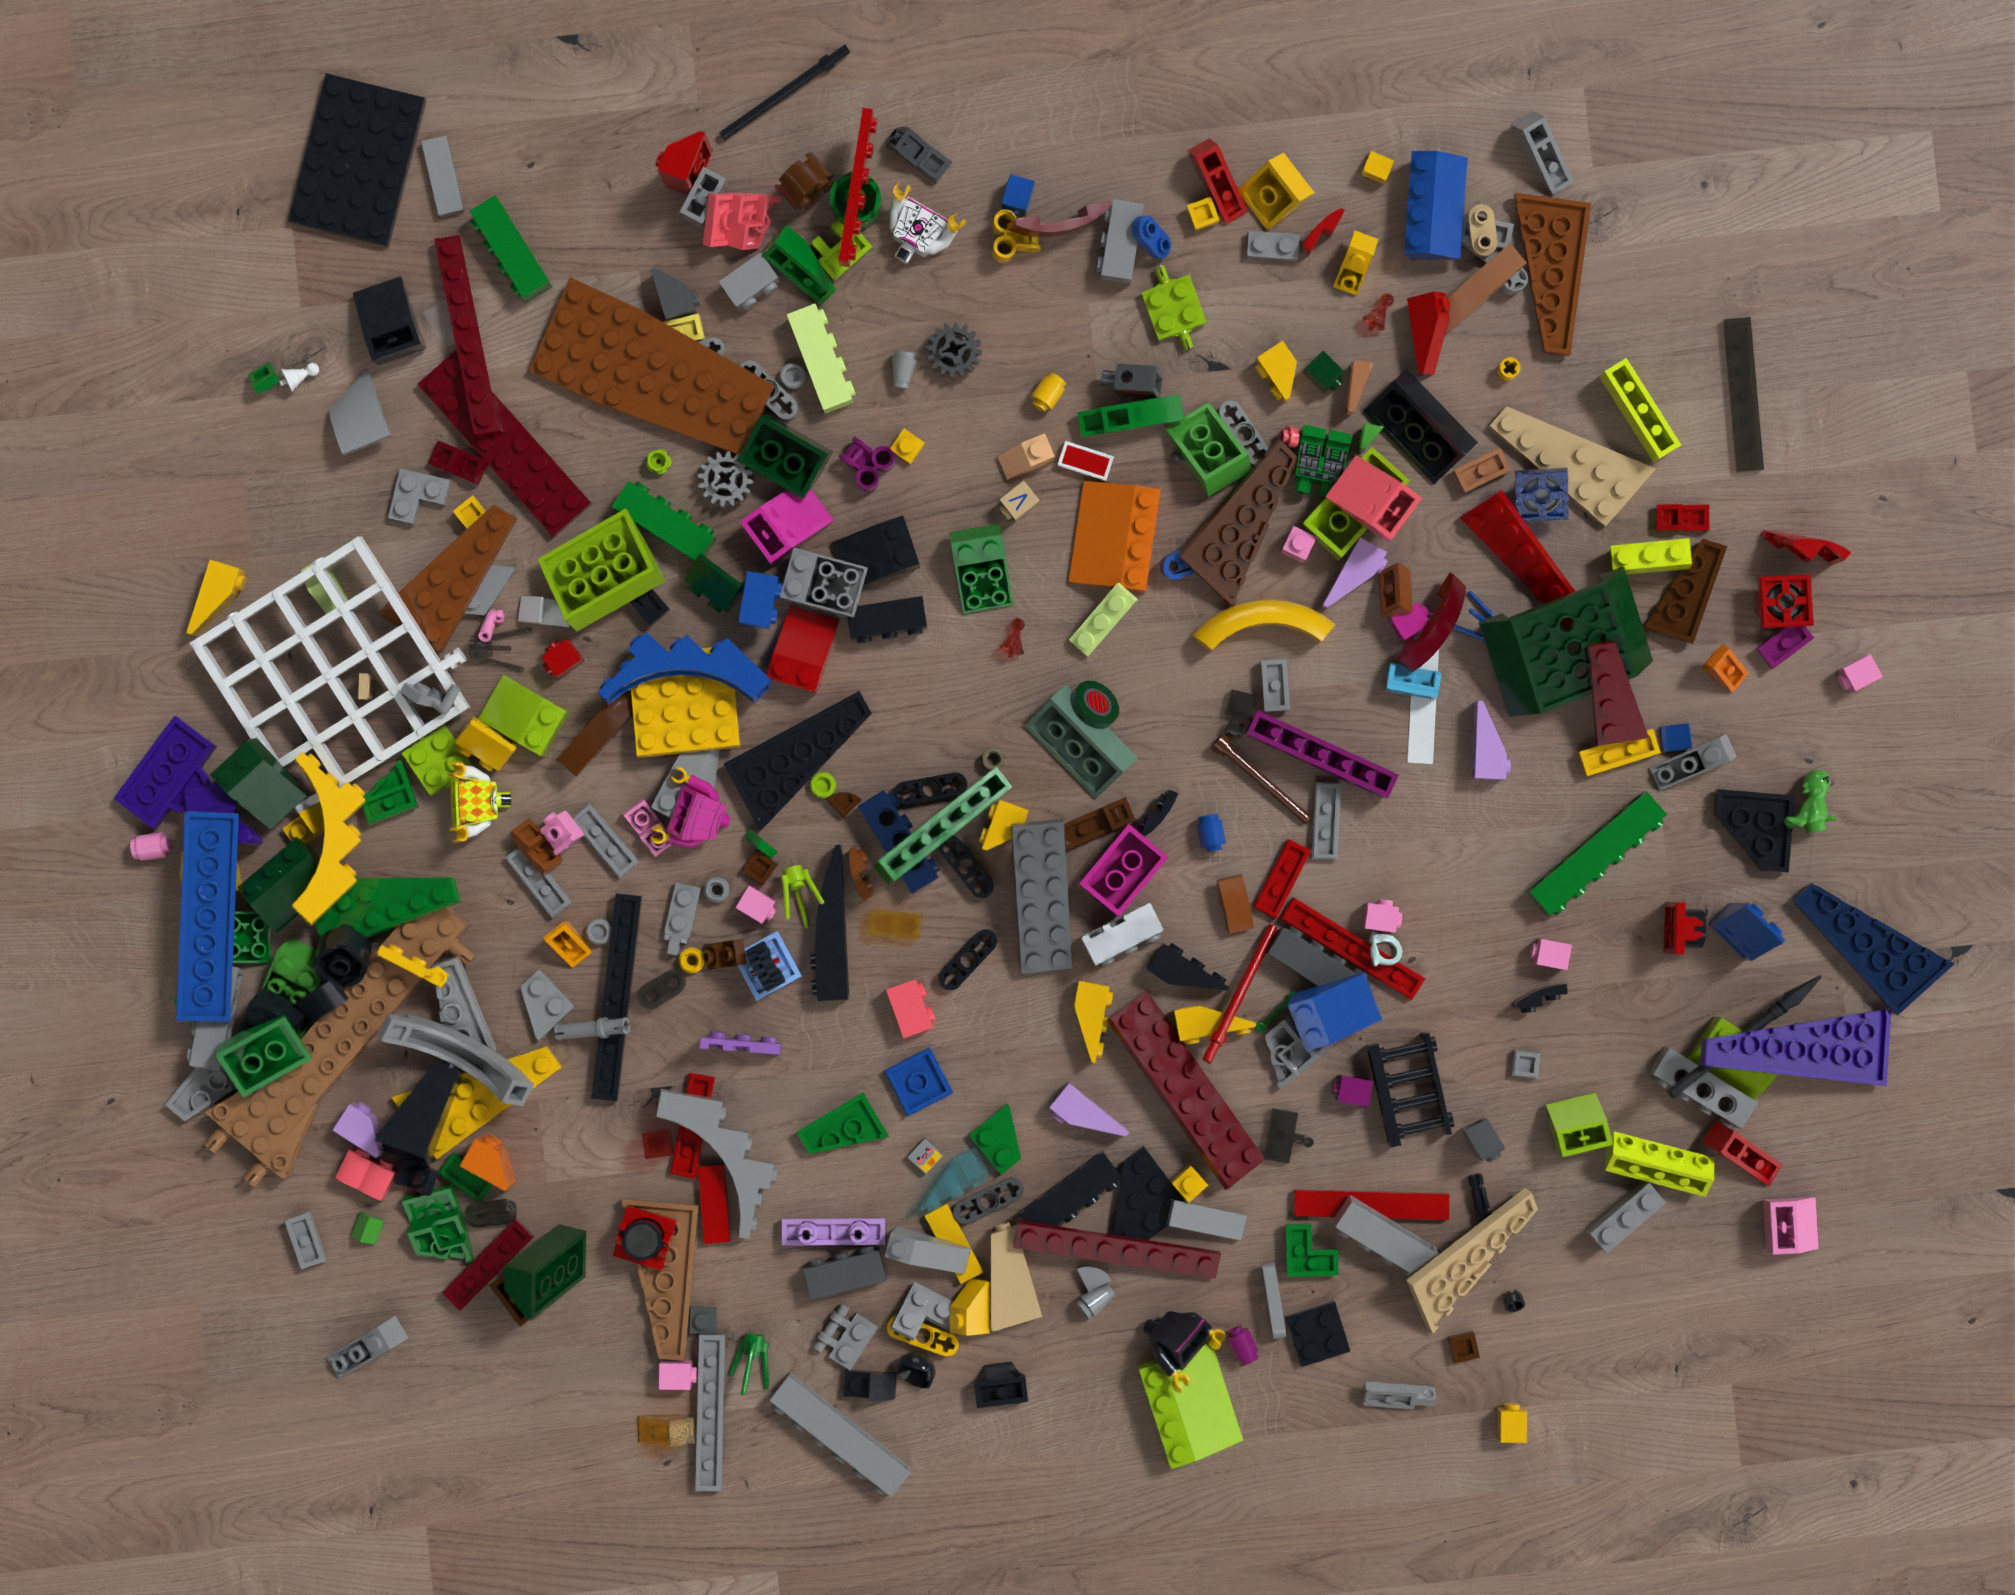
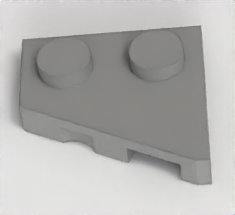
M491 565L464 614L486 616L487 612L492 609L495 600L503 592V588L510 577L514 575L516 568Z
M541 969L520 987L534 1034L538 1041L575 1007L571 1000Z

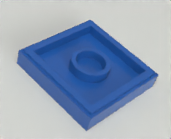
M930 1047L884 1070L907 1117L953 1093Z

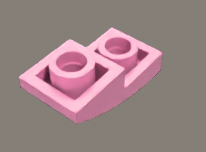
M644 798L623 812L624 817L636 830L641 840L655 857L671 846V844H668V841L656 844L651 840V836L660 837L662 835L661 832L653 831L652 827L655 825L662 826L665 833L669 832H667L663 822Z

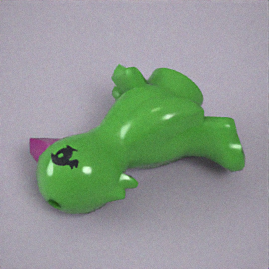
M1816 769L1810 771L1804 777L1802 793L1806 794L1807 798L1800 805L1795 817L1789 816L1784 819V824L1787 828L1802 827L1804 825L1805 833L1826 830L1825 822L1837 820L1836 816L1828 815L1825 802L1829 788L1835 784L1834 780L1830 779L1828 773Z

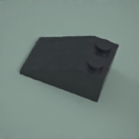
M903 515L831 542L838 560L868 568L863 586L920 568Z

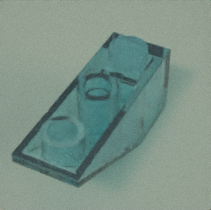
M976 1146L952 1158L920 1204V1211L927 1209L928 1212H931L942 1205L940 1201L947 1197L954 1200L965 1193L963 1189L970 1185L977 1188L987 1182L986 1177L990 1176V1172Z

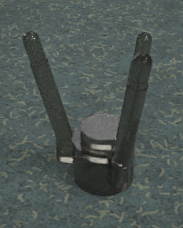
M528 627L492 634L488 642H483L480 639H470L469 656L471 659H478L480 664H491L523 672V667L488 658L493 656V651L511 650V646L493 645L491 640L529 633L532 629Z

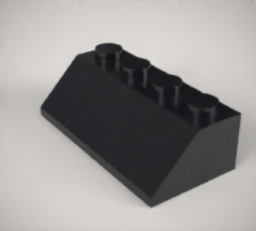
M1408 369L1401 373L1364 410L1377 426H1383L1382 431L1433 484L1439 481L1478 443Z

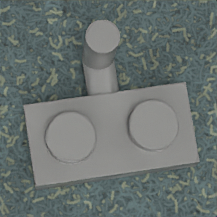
M417 682L416 685L404 683L400 692L416 704L433 707L441 714H447L452 708L460 688L451 684L446 693L438 687L433 686L430 689L426 685Z

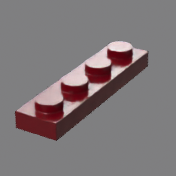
M516 1218L442 1294L461 1311L535 1236Z

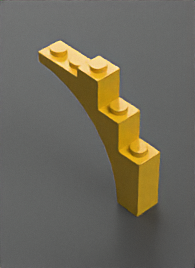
M301 752L295 758V763L307 776L318 796L325 830L323 852L317 871L307 889L292 905L293 909L312 926L357 883V880L354 878L357 873L347 863L343 866L340 863L361 844V839L359 838L361 833L354 825L350 823L347 826L345 822L365 804L366 800L363 796L366 794L355 783L351 786L346 782L339 789L337 787L339 781L330 772L325 775L318 768L321 763L312 754L306 756Z

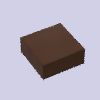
M756 850L742 871L764 885L778 864L759 850Z
M1473 1331L1448 1336L1454 1363L1480 1358Z

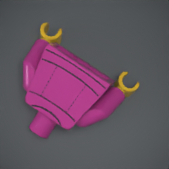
M676 766L674 768L682 771V776L679 779H675L672 776L670 778L676 783L685 782L687 786L682 785L667 828L669 833H665L662 826L655 825L652 827L653 831L661 832L662 835L660 837L651 836V840L656 844L668 841V844L692 848L703 843L705 840L714 839L719 827L726 828L729 825L730 816L728 813H724L726 809L725 804L719 802V794L709 782L694 775L690 777L683 768Z

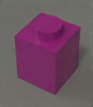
M1339 1074V1080L1334 1079L1332 1094L1336 1095L1335 1100L1339 1102L1368 1107L1373 1081Z

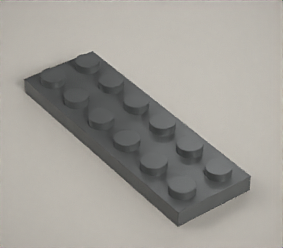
M1063 819L1011 824L1020 971L1022 974L1070 969L1072 968L1064 821Z

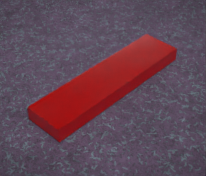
M690 1072L686 1093L712 1098L716 1077ZM679 1125L670 1174L696 1179L704 1139L682 1125Z

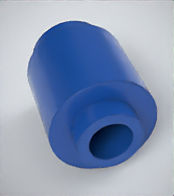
M1212 814L1198 817L1199 824H1197L1201 848L1206 847L1207 852L1222 850L1221 845L1226 844L1223 823L1222 820H1219V815Z

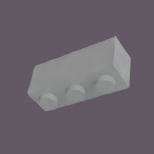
M1113 199L1112 207L1110 206L1106 210L1105 222L1110 223L1108 232L1103 231L1101 247L1106 248L1104 257L1099 256L1097 272H1102L1100 280L1131 285L1138 243L1132 234V224L1137 217L1142 216L1144 204Z
M1641 1181L1585 1231L1601 1250L1609 1253L1666 1202L1650 1183Z

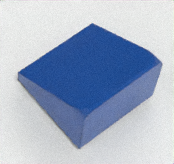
M1689 723L1660 727L1663 752L1692 749Z

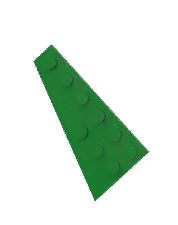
M453 877L355 878L357 883L316 921V926L320 939L327 931L339 928L344 924L351 925L356 931L368 938L461 903V898L456 880Z

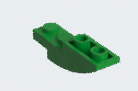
M1181 395L1077 412L1081 438L1184 420Z

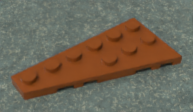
M1514 193L1543 353L1570 356L1591 203Z
M492 505L398 593L432 648L439 652L444 651L518 519L496 505ZM390 602L376 613L397 627L403 624Z

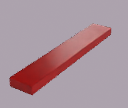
M1293 897L1280 918L1285 923L1296 928L1410 1000H1413L1426 979L1400 962L1389 966L1381 964L1374 966L1370 957L1371 944ZM1378 949L1379 954L1383 958L1393 959Z
M1294 1189V1216L1335 1217L1350 1194L1389 1219L1449 1220V1193Z

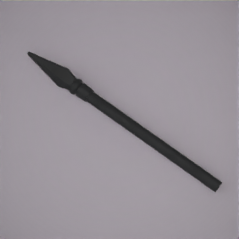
M1819 975L1785 992L1781 1000H1777L1765 1014L1741 1033L1761 1030L1773 1020L1786 1014L1790 1008L1799 1005L1822 976ZM1697 1066L1667 1090L1668 1095L1674 1099L1713 1067Z

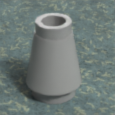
M895 350V356H892L894 387H909L917 362L915 359L916 353Z
M1106 1283L1079 1296L1080 1300L1076 1304L1087 1319L1092 1316L1095 1318L1116 1295Z

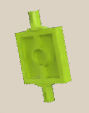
M1165 265L1160 266L1163 276L1159 267L1154 269L1160 283L1154 288L1141 293L1159 342L1170 337H1179L1184 351H1187L1188 347L1185 340H1187L1190 349L1194 348L1189 333L1195 328L1207 324L1190 274L1178 279H1169Z
M446 725L416 741L413 746L402 752V755L430 796L450 787V777L447 774H453L454 766L449 765V762H460L464 765L473 766L467 756L456 749L459 745L455 743V738ZM412 726L409 727L412 732L415 731Z

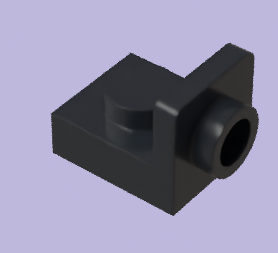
M909 127L894 129L889 135V142L886 145L889 150L895 151L912 167H917L931 148L929 144Z
M401 1159L393 1182L397 1185L407 1186L422 1195L431 1196L439 1171L407 1159Z

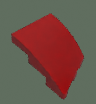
M1764 530L1760 534L1778 550L1785 547L1804 563L1812 561L1816 555H1819L1832 566L1845 561L1851 554L1843 546L1827 540L1772 530Z

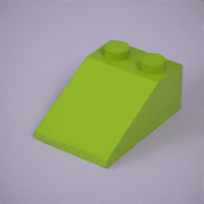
M503 675L478 719L539 756L545 757L570 712Z

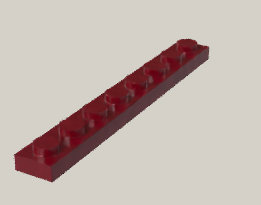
M460 235L436 238L434 241L474 437L500 433Z
M1021 1220L1017 1222L1013 1247L1018 1249L1216 1279L1221 1256L1220 1252L1215 1250Z

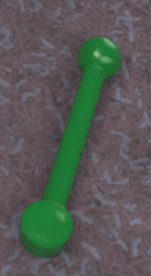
M1290 992L1288 998L1263 1022L1257 1023L1256 1028L1259 1032L1266 1030L1267 1025L1288 1006L1291 995L1296 992Z

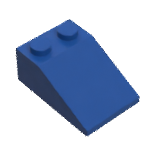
M1364 972L1292 994L1288 1003L1306 1052L1330 1045L1382 1020Z

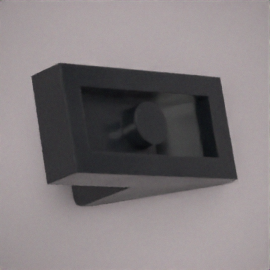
M846 1369L843 1397L868 1398L870 1402L893 1400L896 1395L897 1373L852 1369L850 1371Z

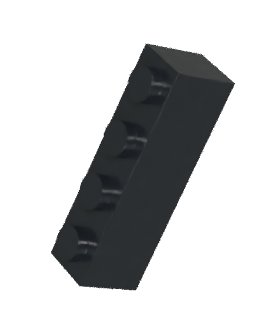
M1102 1150L1020 1211V1215L1028 1222L1057 1226L1063 1220L1068 1223L1078 1215L1077 1210L1085 1205L1088 1208L1099 1200L1097 1195L1104 1190L1110 1192L1120 1184L1118 1180L1122 1178L1121 1174Z

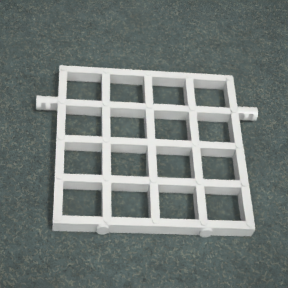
M362 536L355 538L327 557L315 560L308 569L240 612L236 611L228 615L224 622L190 642V645L251 739L258 738L283 767L294 762L301 752L306 754L314 749L327 771L339 781L337 785L339 789L346 782L351 783L470 708L459 691L454 701L455 706L447 714H441L429 723L424 724L409 698L400 692L404 683L416 685L417 682L420 683L434 673L447 692L451 684L456 685L447 669L450 667L455 669L458 667V662L463 664L467 660L458 647L453 650L454 654H446L443 661L439 659ZM357 550L377 583L346 601L327 569ZM317 576L336 609L306 626L286 594ZM383 591L403 624L375 642H372L353 610ZM276 601L296 634L266 652L248 624L247 619ZM343 617L362 650L337 666L332 667L312 635ZM236 627L256 659L226 677L206 645ZM409 632L429 665L403 682L398 683L379 651ZM302 642L322 675L292 693L273 660ZM369 658L387 686L388 691L359 709L338 676ZM262 668L282 700L252 718L234 690L233 685ZM328 683L348 716L319 734L298 701ZM395 699L415 731L389 748L384 749L366 721L365 716ZM288 708L308 741L279 759L259 729V726ZM354 724L374 757L349 773L344 774L324 742ZM315 793L306 800L304 799L295 807L297 812L300 813L318 803L317 794Z

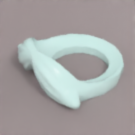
M1372 930L1369 942L1372 944L1370 957L1373 965L1389 966L1397 963L1402 957V947L1399 941L1391 935L1378 934L1375 930ZM1388 942L1393 945L1396 950L1395 958H1383L1379 954L1376 943Z

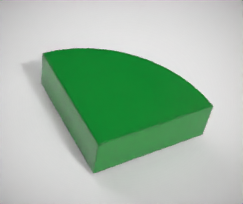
M752 829L745 834V838L767 857L773 858L778 852Z

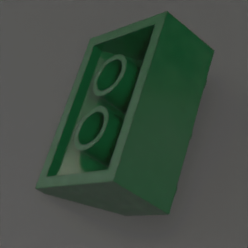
M764 414L757 421L737 461L805 499L822 474L833 451L772 416Z
M296 837L240 884L238 889L249 905L278 933L299 915L292 905L307 889L317 871L320 858L311 846Z

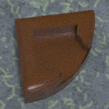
M848 792L836 793L826 798L843 818L862 801L858 796Z

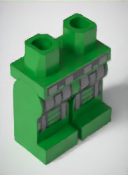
M1304 424L1301 430L1297 454L1298 459L1293 477L1296 480L1295 493L1309 495L1311 484L1314 483L1321 485L1319 498L1325 499L1344 472L1353 434L1330 430L1327 434L1323 456H1321L1327 429Z

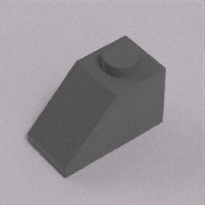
M656 268L650 269L667 321L697 314L696 306L700 304L696 291L691 292L687 284Z

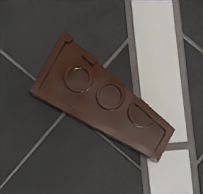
M1702 539L1691 555V568L1683 569L1645 624L1644 629L1693 644L1727 546Z

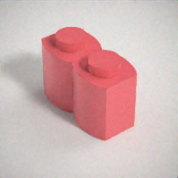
M357 1147V1149L352 1148L348 1150L335 1178L368 1196L382 1201L386 1198L393 1184L397 1170L393 1168L394 1163L389 1160L380 1158L378 1161L371 1157L369 1153Z

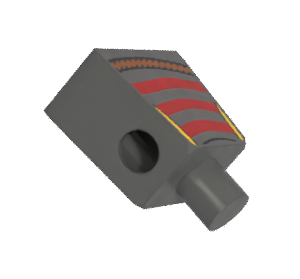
M1117 364L1116 371L1103 370L1101 385L1114 387L1117 394L1121 396L1155 399L1160 398L1163 374L1157 366ZM1132 378L1129 383H1126L1127 379Z

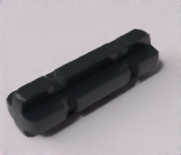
M1480 1173L1468 1176L1469 1185L1472 1187L1471 1193L1475 1210L1478 1211L1476 1214L1477 1220L1480 1223L1491 1215V1212L1488 1211L1490 1206L1486 1189L1483 1187V1176Z

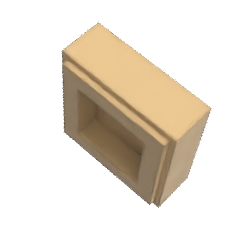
M359 673L358 699L363 701H372L374 699L373 675Z

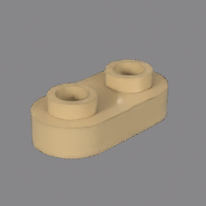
M1479 204L1470 210L1467 217L1470 246L1475 255L1488 257L1496 250L1498 243L1493 210L1489 206ZM1483 213L1486 216V220H1478L1477 214ZM1483 238L1487 239L1489 246H1482L1480 240Z

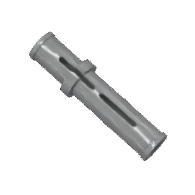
M604 1017L597 1021L556 1024L554 1033L561 1032V1034L555 1035L557 1040L593 1036L607 1038L609 1035L628 1034L630 1032V1025H624V1023H629L627 1017L610 1020Z

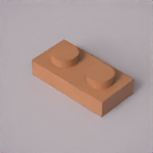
M1498 448L1454 469L1453 473L1463 494L1510 472L1511 469L1501 448Z

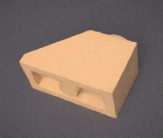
M1045 433L1022 442L997 456L1007 481L1055 461L1054 453Z

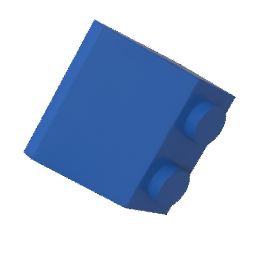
M747 571L738 621L740 626L770 630V625L776 624L778 609H774L775 598L780 599L783 585L778 583L779 578L777 576Z

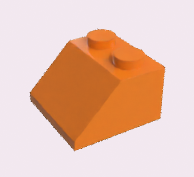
M490 1133L487 1136L483 1134L475 1138L460 1167L504 1191L512 1188L516 1183L507 1147L501 1144L502 1140Z

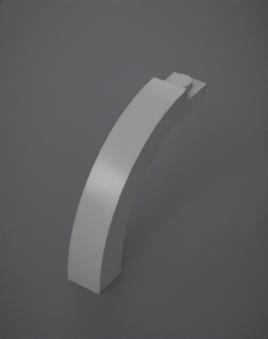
M407 1013L404 1017L388 1014L377 1035L382 1042L420 1050L452 1063L482 1082L503 1103L523 1106L534 1086L521 1070L494 1050L459 1031L422 1017Z

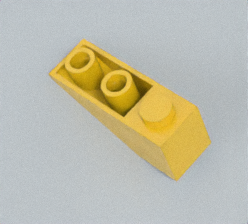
M1078 980L1074 1008L1091 1062L1096 1063V1057H1102L1104 1043L1099 1041L1101 1032L1106 1033L1108 1023L1106 1020L1108 1017H1104L1105 1008L1111 1007L1113 992H1109V986Z
M1200 1005L1174 1009L1179 1041L1185 1040V1045L1201 1042L1200 1037L1211 1036L1213 1030L1217 1029L1224 1012ZM1234 1016L1227 1032L1235 1031L1236 1035L1251 1033V1028L1256 1027V1023Z

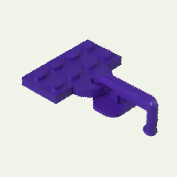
M177 716L171 719L113 798L152 829L159 827L171 809L179 813H185V811L233 813L237 807V802L218 783L211 784L208 773L202 768L217 746ZM239 820L238 842L260 846L263 843V838Z

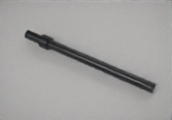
M844 44L829 56L825 54L818 59L819 63L721 130L719 133L723 139L727 140L822 72H828L833 69L835 63L850 54L849 49Z

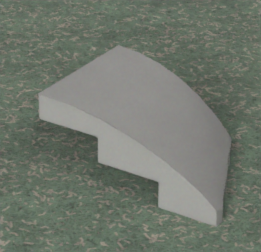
M367 369L329 410L333 430L341 453L344 456L392 437L377 396L376 387Z
M1290 1013L1265 1035L1266 1043L1271 1053L1272 1066H1274L1278 1080V1088L1281 1090L1338 1041L1306 1052Z

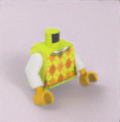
M449 762V765L454 766L453 774H447V776L450 777L452 826H456L451 827L449 830L456 831L457 833L456 839L452 840L455 843L465 841L467 838L476 836L488 828L492 823V819H497L498 817L497 808L511 807L510 792H497L496 782H491L486 773L474 766L464 765L460 762Z

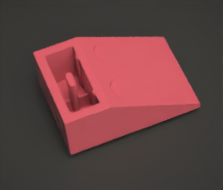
M1357 455L1325 497L1386 543L1393 539L1422 499V497L1403 483Z

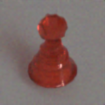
M1383 294L1380 299L1381 304L1369 314L1363 316L1364 322L1370 325L1368 327L1370 331H1373L1374 328L1380 331L1385 330L1386 308L1394 303V298L1391 294Z
M1016 618L1012 621V629L1014 630L1000 646L1001 651L1008 653V658H1013V655L1024 654L1020 631L1024 629L1025 622L1021 618Z

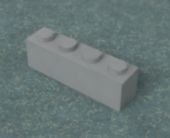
M233 967L230 1022H193L192 1036H194L193 1046L189 1047L187 1053V1061H190L189 1066L196 1069L226 1072L215 1054L217 1045L233 1035L244 974L242 969Z
M1350 1194L1333 1218L1335 1231L1346 1239L1352 1237L1357 1240V1244L1367 1252L1373 1250L1380 1254L1379 1258L1389 1265L1393 1263L1401 1267V1271L1408 1277H1411L1434 1257L1439 1255L1435 1246Z

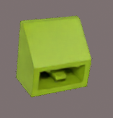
M1596 1092L1545 1104L1557 1155L1566 1157L1613 1145L1607 1118Z

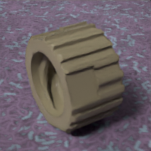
M996 748L985 751L982 756L984 767L990 771L995 767L1001 768L1005 759L1002 751ZM992 753L998 755L999 762L996 765H990L987 762L988 755Z

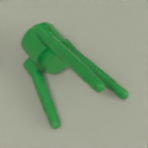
M745 1333V1338L740 1340L739 1349L729 1371V1376L732 1377L743 1352L744 1355H748L741 1395L743 1396L746 1395L753 1357H759L760 1352H762L764 1388H769L767 1353L769 1343L765 1342V1336Z

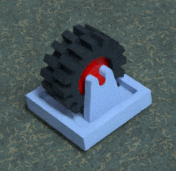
M778 931L745 948L747 964L738 966L756 1001L802 976Z

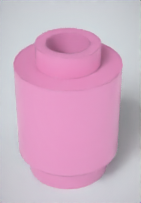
M163 832L139 835L136 839H131L130 849L134 859L145 861L167 857L168 852L172 849L169 836H165Z

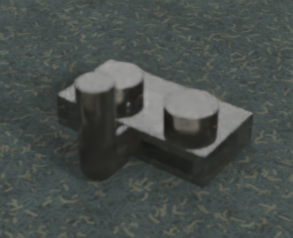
M1272 1108L1263 1156L1265 1160L1289 1164L1293 1143L1304 1145L1307 1148L1313 1146L1314 1142L1311 1137L1295 1133L1298 1112Z

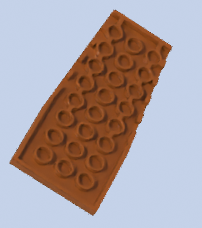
M571 277L529 368L530 372L594 402L739 455L762 415L774 389L773 384L641 309Z

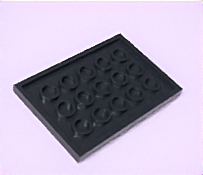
M326 73L288 221L292 224L389 247L427 101L426 98Z

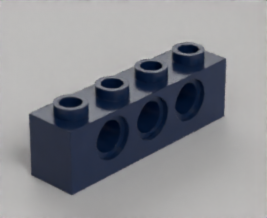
M882 790L858 805V808L886 853H889L896 847L893 842L894 836L898 833H904L909 837L912 834L909 829L913 825L906 814L900 816L895 808L899 803L893 793L887 794L885 790ZM885 811H890L894 815V822L890 826H884L880 822V815ZM924 857L921 860L920 868L917 870L909 869L901 876L912 894L939 878L937 872L940 869L933 858L927 859V857Z

